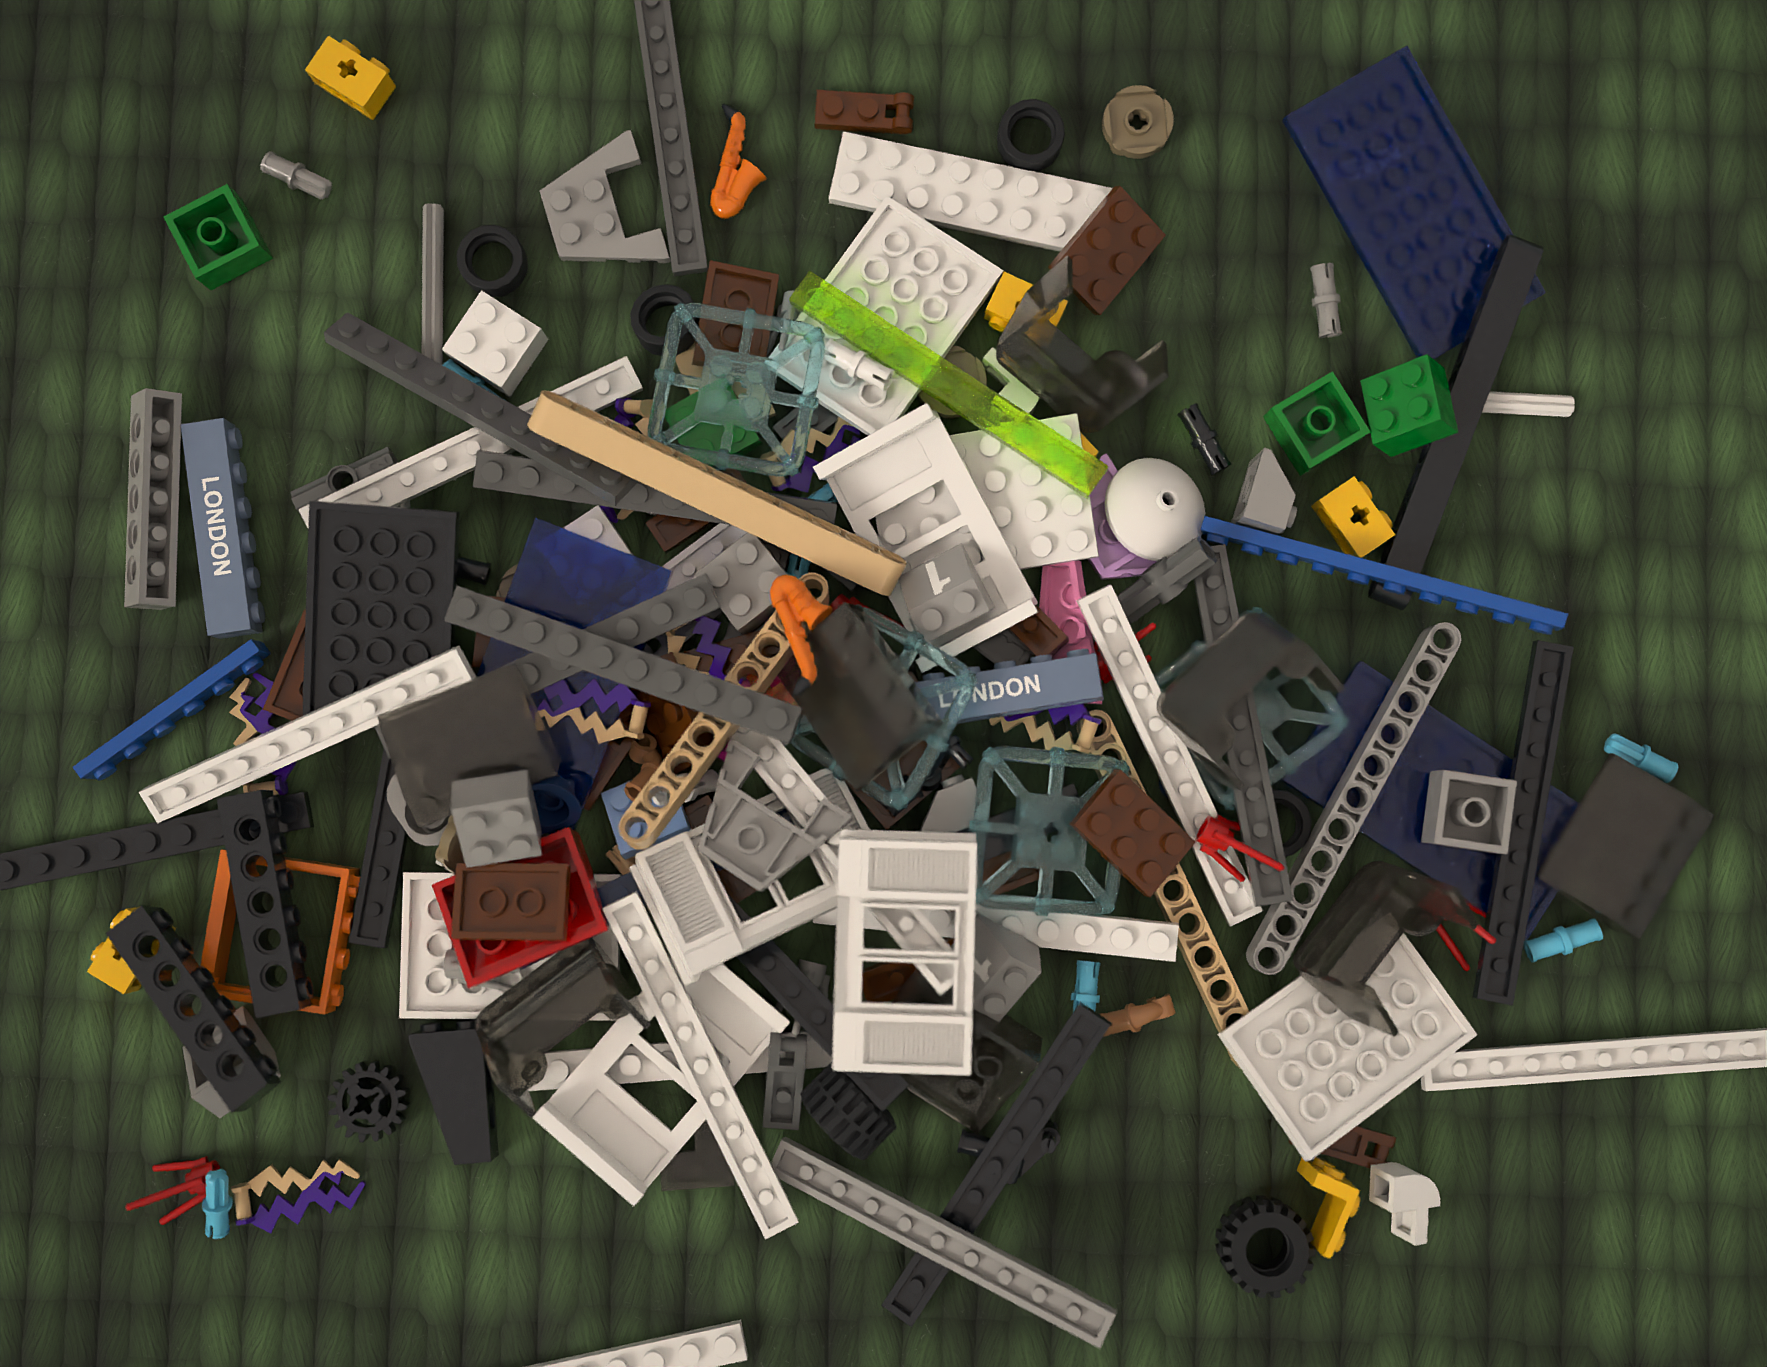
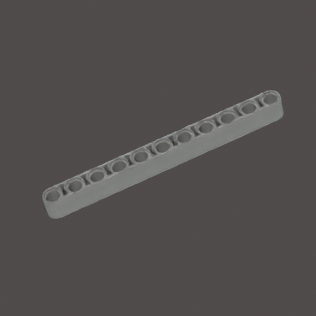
M1448 622L1438 623L1424 629L1419 635L1311 831L1305 846L1300 851L1288 873L1293 901L1271 904L1247 948L1246 960L1254 970L1267 975L1276 974L1283 969L1460 647L1461 633L1453 624ZM1436 631L1441 632L1446 639V645L1443 649L1438 648L1433 641ZM1419 662L1424 663L1429 670L1426 681L1421 680L1416 674V667ZM1402 693L1408 695L1412 701L1409 712H1404L1399 706V697ZM1385 725H1389L1395 733L1391 744L1386 743L1381 737V731ZM1368 756L1373 757L1377 762V771L1372 776L1366 773L1364 769V761ZM1352 787L1358 790L1360 794V802L1356 807H1351L1346 800L1347 792ZM1335 819L1339 820L1343 826L1342 835L1337 839H1334L1329 833V825ZM1317 851H1321L1326 858L1325 866L1319 871H1316L1311 864V858ZM1304 883L1308 888L1309 894L1305 901L1298 903L1294 898V888L1298 884ZM1287 915L1291 920V927L1287 933L1281 935L1276 929V922L1280 916ZM1265 947H1270L1274 954L1273 961L1267 966H1261L1258 961L1259 952Z

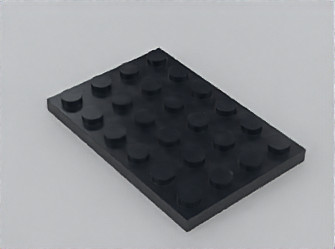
M309 501L303 716L454 648L455 624L444 619L457 586L460 512Z

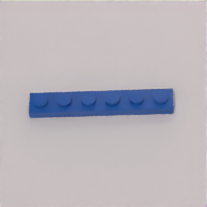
M250 639L73 766V769L80 779H97L100 781L109 777L117 770L115 765L125 758L132 759L140 755L147 748L145 744L153 738H161L172 732L176 728L175 722L184 716L190 717L200 712L206 706L204 702L214 694L219 696L234 687L235 683L233 681L244 673L249 675L264 665L263 659L271 654L263 642Z

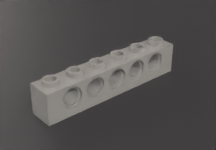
M145 388L131 395L124 607L163 610L176 606L182 393Z

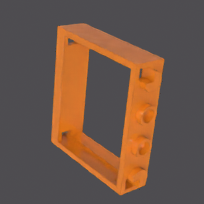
M226 849L220 850L200 965L208 969L215 979L213 986L220 995H224L233 1001L253 1003L249 986L224 983L237 910ZM260 856L257 859L256 865L268 866L264 857ZM285 857L286 867L290 868V870L341 878L321 996H313L310 999L311 1006L298 1010L325 1015L336 1011V1006H340L344 995V986L340 985L342 970L347 969L350 960V949L346 947L353 921L354 900L357 898L360 877L358 876L360 868Z

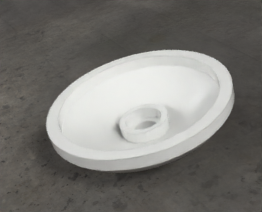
M1142 458L1132 461L1113 476L1105 494V513L1113 534L1125 548L1141 558L1158 561L1165 556L1169 558L1192 539L1202 535L1201 527L1205 517V506L1201 493L1193 480L1182 469L1170 462L1156 458ZM1162 497H1164L1165 499H1167V501L1169 502V505H1167V504L1164 503Z

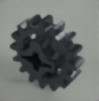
M375 1060L370 1063L367 1069V1065L363 1061L355 1064V1071L348 1068L342 1072L345 1080L337 1079L333 1082L332 1085L338 1092L329 1095L328 1100L336 1102V1107L329 1110L328 1113L329 1115L339 1116L340 1119L334 1125L336 1129L344 1125L348 1128L345 1137L350 1138L355 1133H359V1142L363 1143L368 1140L371 1134L376 1142L383 1138V1131L388 1135L396 1131L394 1123L401 1124L405 1121L406 1117L400 1113V1110L409 1108L411 1103L402 1100V1096L410 1092V1089L406 1087L400 1088L399 1083L404 1076L401 1074L393 1078L391 1076L392 1065H388L383 1070H380V1063ZM364 1078H374L381 1081L382 1083L372 1084L368 1079L364 1080ZM379 1092L371 1106L359 1109L365 1104L364 1101L367 1100L368 1096H373ZM348 1094L350 1095L349 1108H348V1105H347V1095H348ZM390 1094L392 1099L391 1110L388 1107V1100ZM357 1119H367L371 1125L363 1124L357 1121Z

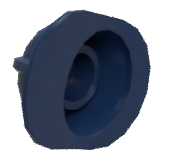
M542 774L531 781L541 825V835L576 823L581 815V806L579 800L575 797V782L573 779H564L554 774Z

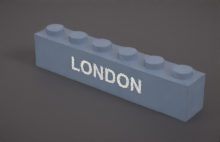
M224 418L181 424L207 635L223 639L263 633L261 623L265 621V611L262 603L258 601L257 588L261 585L259 571L257 567H254L252 553L256 552V541L253 533L249 532L248 518H251L252 510L249 499L244 494L243 483L247 482V472L244 464L240 462L239 449L243 445L240 430L236 425Z
M1077 649L1066 652L1067 658L1052 660V655H1041L1030 658L1031 664L1016 666V661H1004L994 664V670L980 672V667H967L959 669V675L945 677L943 672L923 675V681L909 683L908 678L890 680L887 682L888 687L878 688L884 732L891 735L928 729L931 726L934 727L936 722H940L942 726L1104 701L1096 653L1089 654L1088 649Z

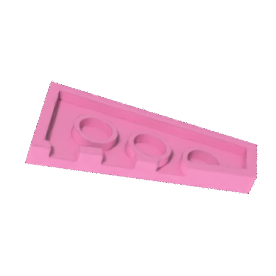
M1079 560L1042 566L1039 608L1069 639V642L1052 656V660L1067 658L1066 652L1077 649H1088L1089 654L1095 653L1092 633L1076 601L1086 596L1082 564ZM1102 701L1085 704H1102Z

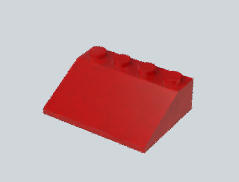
M567 827L541 838V856L498 862L500 864H568L571 866L567 940L508 941L451 939L469 989L609 930L593 870L578 832ZM455 875L432 884L450 938Z

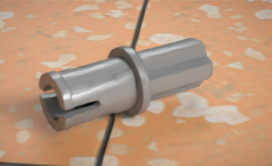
M272 151L266 153L262 159V172L287 183L290 189L296 190L298 188L319 199L329 197L332 183L307 170L303 163H292Z

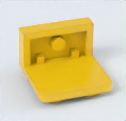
M1317 1156L1313 1162L1305 1161L1302 1157L1297 1171L1312 1186L1326 1192L1310 1230L1314 1238L1311 1244L1322 1256L1331 1258L1334 1251L1338 1252L1344 1243L1345 1231L1343 1229L1348 1218L1353 1217L1358 1210L1360 1204L1358 1194L1360 1190L1344 1177L1345 1173L1336 1169L1334 1164Z

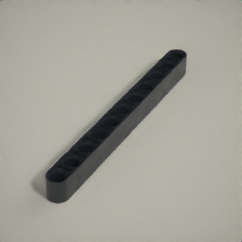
M1511 234L1504 238L1448 380L1458 433L1423 446L1393 524L1392 530L1395 536L1387 540L1379 563L1421 573L1542 257L1543 246ZM1371 582L1368 598L1400 610L1406 608L1413 594V591L1405 590L1404 595L1383 590V583Z

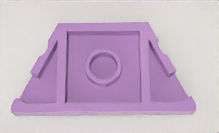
M1107 454L1100 458L1088 478L1099 557L1088 560L1101 580L1140 576L1157 561L1147 560L1130 552L1118 541L1108 524L1105 513V494L1111 479L1118 471Z

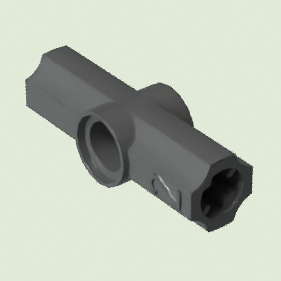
M389 447L383 448L349 465L333 467L326 476L291 491V500L299 512L298 509L309 505V501L320 500L341 490V482L346 477L352 476L354 484L399 462Z
M1197 536L1169 558L1165 556L1155 562L1140 575V579L1116 595L1128 622L1131 624L1137 621L1159 603L1163 605L1169 602L1188 586L1187 583L1217 562V558L1210 545Z

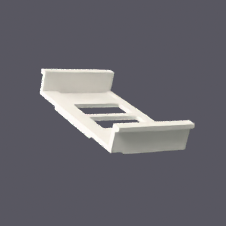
M928 403L813 466L819 480H827L855 534L880 547H883L870 520L944 480L961 515L893 551V553L904 559L967 524L984 555L985 560L977 563L974 567L995 608L926 644L908 612L899 580L892 594L888 596L920 655V658L915 661L922 673L1038 612L1035 606L1038 602L1020 570L1011 549L938 412L931 410Z
M836 764L808 775L830 802L852 815L853 819L849 823L852 829L870 830ZM774 793L756 800L775 813L785 809ZM787 810L793 824L802 830L803 828ZM705 824L635 854L636 864L630 866L629 870L685 987L699 981L700 973L837 908L838 871L819 848L809 854L824 883L823 885L788 901L779 881L776 880L768 888L777 907L743 923L740 922L710 858L698 851Z
M841 829L838 862L832 1070L971 1075L977 863L976 833ZM864 907L956 910L955 951L863 948ZM863 961L954 964L953 1005L861 1002Z
M670 958L671 961H672V963H673V965H674V967H675V969H676V971H677V968H676V966H675V964H674L672 958ZM723 963L700 973L699 981L686 987L678 973L712 1045L731 1061L725 1067V1071L734 1087L770 1044V1033H781L790 1021ZM643 990L554 1095L533 1116L535 1121L633 1206H635L651 1183L706 1120L698 1102H696L674 1129L671 1130L606 1074L632 1043L695 1098L683 1071L639 1034L655 1016Z

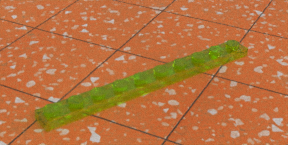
M809 271L789 298L791 305L853 346L868 353L870 357L882 365L894 369L896 374L1086 499L1089 498L1107 472L1108 465L813 272Z

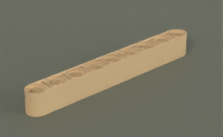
M807 573L799 578L808 589L816 588L822 592L821 596L816 599L824 605L829 604V588L826 579L822 575ZM775 610L725 677V681L741 686L739 684L740 679L746 674H753L758 677L757 683L754 686L745 688L764 694L793 655V650L786 637L785 628L782 625L777 610ZM802 622L801 625L805 629L806 634L810 632L808 624ZM768 645H774L780 649L779 653L772 658H766L760 653ZM699 712L622 816L619 822V832L630 847L636 850H644L657 840L740 726ZM704 732L712 733L715 736L714 741L709 746L700 747L696 745L697 737ZM688 762L692 764V770L687 776L677 777L674 775V769L679 763ZM667 792L670 794V800L665 806L660 808L651 805L652 798L656 793ZM634 823H647V831L642 837L632 838L629 836V830Z

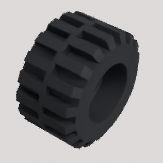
M832 1061L800 1095L805 1108L820 1127L846 1152L855 1158L865 1161L897 1127L888 1109L882 1112L844 1071L832 1070Z
M1256 1195V1200H1252L1248 1196L1242 1199L1243 1205L1238 1207L1235 1203L1229 1207L1232 1213L1228 1217L1224 1214L1222 1215L1220 1222L1223 1227L1222 1229L1217 1228L1215 1237L1219 1240V1244H1215L1216 1252L1221 1258L1220 1262L1224 1269L1244 1291L1249 1294L1253 1291L1257 1297L1265 1298L1266 1293H1269L1274 1299L1281 1297V1290L1285 1289L1288 1294L1296 1291L1293 1284L1297 1281L1301 1285L1305 1283L1307 1278L1303 1273L1305 1270L1312 1272L1314 1264L1311 1262L1310 1256H1316V1248L1311 1244L1314 1238L1312 1232L1306 1227V1222L1291 1207L1274 1197L1269 1200L1265 1195ZM1263 1228L1279 1229L1283 1236V1246L1279 1255L1271 1262L1265 1264L1249 1262L1246 1257V1247L1251 1236Z

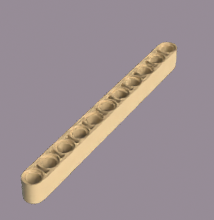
M541 391L527 424L529 429L547 439L881 595L890 596L907 564L902 557L556 393Z
M1101 710L1089 711L1091 716L1101 719L1103 723V732L1100 736L1093 738L1090 746L1091 751L1088 754L1101 784L1114 769H1121L1146 793L1109 715ZM1083 718L1077 722L1078 735L1085 720ZM1106 749L1115 751L1119 758L1117 766L1112 770L1105 768L1101 762V755ZM1178 863L1155 891L1154 896L1166 922H1175L1179 925L1181 916L1186 913H1191L1195 918V927L1190 932L1183 933L1178 928L1177 945L1220 1033L1227 1028L1226 1020L1231 1014L1239 1013L1242 1017L1249 1012V1009L1181 865ZM1170 880L1177 881L1180 887L1178 897L1173 900L1166 899L1163 893L1164 885ZM1207 946L1211 952L1209 962L1202 966L1197 965L1194 958L1195 952L1200 947ZM1221 979L1226 983V992L1221 998L1216 999L1211 996L1210 988L1213 982ZM1227 1049L1233 1063L1240 1068L1238 1063L1235 1061V1059Z

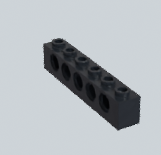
M257 790L217 798L255 1017L260 1018L311 1006L310 999L313 998L314 994L311 979L306 977L304 962L307 960V950L304 942L300 941L297 926L300 925L301 918L299 909L296 904H293L291 890L294 888V878L290 868L286 867L284 854L287 853L288 845L285 834L280 832L278 817L281 816L279 799L277 796H274L273 790ZM254 820L258 821L261 826V833L257 839L252 838L249 833V827ZM260 856L266 859L268 865L264 875H260L256 870V861ZM267 892L274 899V906L270 912L265 910L262 905V898ZM272 929L277 930L281 937L277 948L273 947L268 940ZM278 965L284 967L287 972V980L284 984L279 983L275 978V970Z
M141 905L106 932V935L231 1113L246 1111L281 1083V1080L276 1075V1072H278L277 1066L270 1057L265 1054L262 1055L254 1044L257 1041L254 1033L246 1025H241L235 1017L234 1013L236 1010L232 1002L224 995H220L213 986V983H215L213 975L204 966H199L192 956L194 949L185 938L178 936L172 928L174 922L171 916L161 907ZM157 938L160 947L157 954L153 955L151 945ZM177 967L180 971V979L175 985L172 981V972ZM198 996L201 1001V1009L198 1014H195L192 1009V1003ZM217 1026L222 1030V1039L219 1044H216L213 1039V1031ZM238 1055L243 1060V1070L240 1074L236 1073L234 1069V1060Z

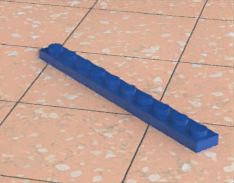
M1208 516L1204 517L1201 527L1202 534L1207 535L1206 541L1216 545L1225 544L1227 546L1229 541L1242 545L1241 551L1249 554L1262 556L1263 551L1277 554L1276 560L1295 566H1297L1298 560L1313 564L1311 570L1322 574L1333 575V571L1336 570L1347 573V580L1355 583L1368 585L1369 580L1383 583V590L1404 595L1405 590L1420 593L1419 599L1425 602L1440 605L1442 600L1457 603L1456 610L1477 615L1478 610L1493 613L1492 619L1495 621L1514 625L1516 619L1530 623V630L1551 635L1552 630L1559 631L1563 629L1568 616L1567 613Z

